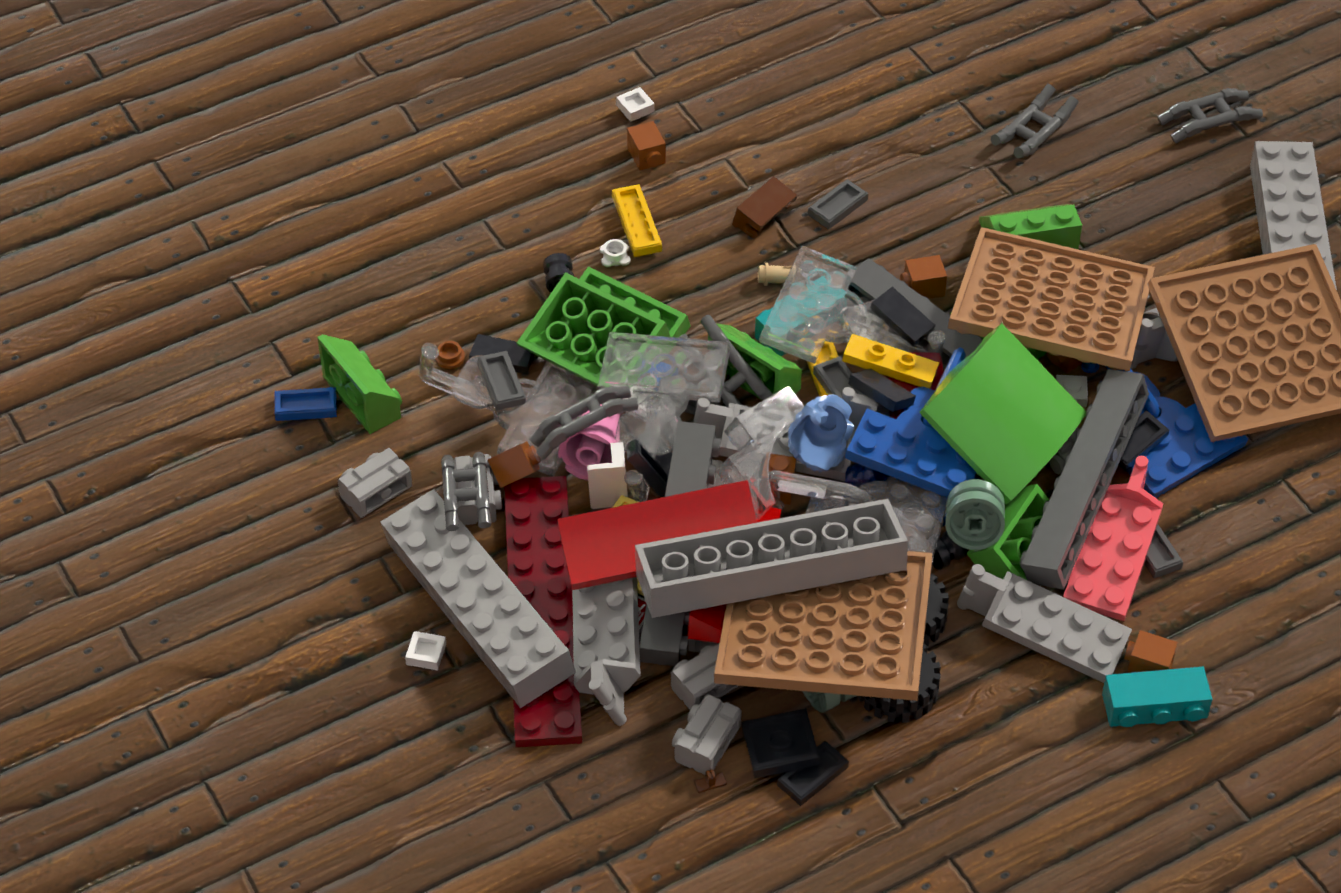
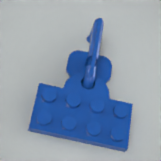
M959 347L952 353L937 388L948 373L966 358L963 348ZM917 387L911 391L912 394L916 395L914 405L904 408L905 411L897 419L867 408L845 454V459L948 498L949 493L956 485L963 481L974 479L977 473L919 413L936 391L926 387Z
M1083 362L1081 365L1082 370L1086 373H1094L1099 370V364ZM1144 375L1149 395L1140 416L1145 411H1148L1169 429L1168 436L1144 455L1148 458L1144 490L1155 498L1161 496L1246 445L1248 438L1245 435L1211 442L1196 403L1185 408L1175 400L1159 397L1160 392L1158 388ZM1135 464L1126 470L1130 476Z

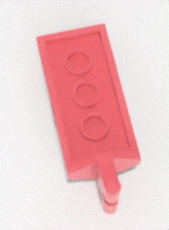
M1138 456L1136 458L1128 483L1109 485L1063 595L1064 598L1096 613L1121 621H1125L1163 509V503L1144 490L1148 468V458L1145 456Z

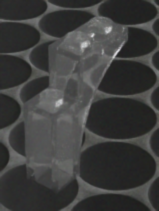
M789 386L736 416L724 430L731 444L739 451L728 457L716 472L724 485L748 480L757 520L775 503L768 472L769 459L774 442L779 434L790 427V424L795 421L796 414L804 408V405Z

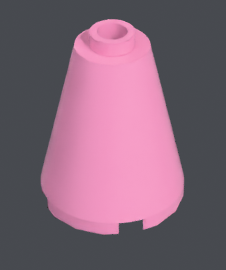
M620 414L602 419L567 438L566 441L559 445V459L562 457L566 464L565 469L569 473L580 479L588 480V465L612 463L610 443L620 442Z

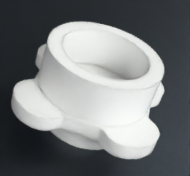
M619 239L607 241L600 247V252L603 254L602 264L606 267L628 265L630 263V257L627 255L629 246Z

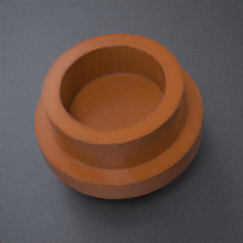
M454 341L442 342L434 355L436 364L444 369L457 368L465 360L464 350Z

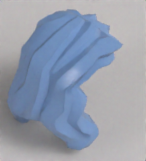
M833 394L816 397L815 400L808 402L802 411L796 414L795 421L790 424L788 430V447L793 457L814 472H827L830 468L838 466L844 460L847 451L846 441L852 435L854 428L853 423L849 421V416L852 413L850 405L838 395Z

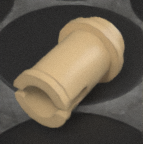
M765 262L764 265L758 266V283H763L764 286H767L768 283L794 284L795 266H770Z

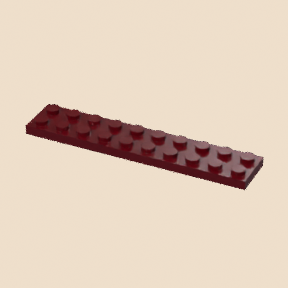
M567 477L521 478L504 486L508 578L568 648L574 665L573 595L557 519L569 517ZM574 674L522 708L513 699L516 748L582 744L580 694L574 686Z

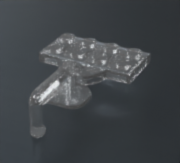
M801 246L759 338V342L815 364L825 341L832 343L849 342L852 334L906 352L940 353V356L946 335L939 330L932 331L928 335L929 349L920 345L912 347L870 309L873 301L863 303L858 295L848 290L855 276L856 266Z
M609 332L598 388L629 385L631 391L630 398L636 397L638 401V410L628 411L619 418L615 435L616 443L623 442L624 451L627 452V444L636 438L655 460L656 455L670 453L674 447L678 423L677 418L686 410L689 400L698 401L700 398H706L710 402L720 403L731 349L729 342ZM637 470L626 472L624 480L628 483L634 500L638 502L647 501L650 485L643 478V474Z
M426 343L421 348L419 377L424 383L452 394L457 401L476 409L486 408L493 411L495 420L501 427L507 430L498 445L497 454L526 441L537 450L539 447L535 446L529 439L537 431L538 426L545 418L552 414L556 415L601 389L547 361L536 381L525 378L519 379L526 396L524 405L495 410L477 364L478 357L483 355L471 357L458 377L433 368L434 359L439 355L437 346L432 343ZM582 415L574 418L573 421L580 418ZM559 447L554 449L545 460L540 457L541 462L538 464L541 469L538 471L554 477L563 461L562 457L559 459L558 456Z
M774 470L767 474V506L781 509V511L784 509V503L780 500V491L810 496L811 499L806 514L889 499L907 537L908 551L932 553L933 561L946 514V497L889 476L888 481H873L857 488L847 483Z

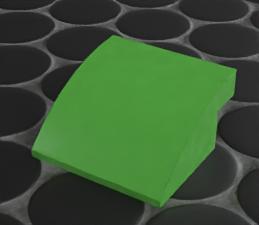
M588 266L580 279L565 272L517 341V345L600 388L629 385L631 390L641 383L642 378L658 361L663 362L677 346V339L690 328V322L686 314Z
M1002 323L985 336L974 352L948 373L919 412L983 480L992 483L1001 491L1006 504L1012 501L1041 471L1086 416V410Z

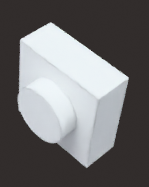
M640 87L616 97L617 107L630 122L655 112V103Z
M1056 375V380L1082 407H1087V376Z
M414 631L405 656L406 665L438 670L446 647V637Z

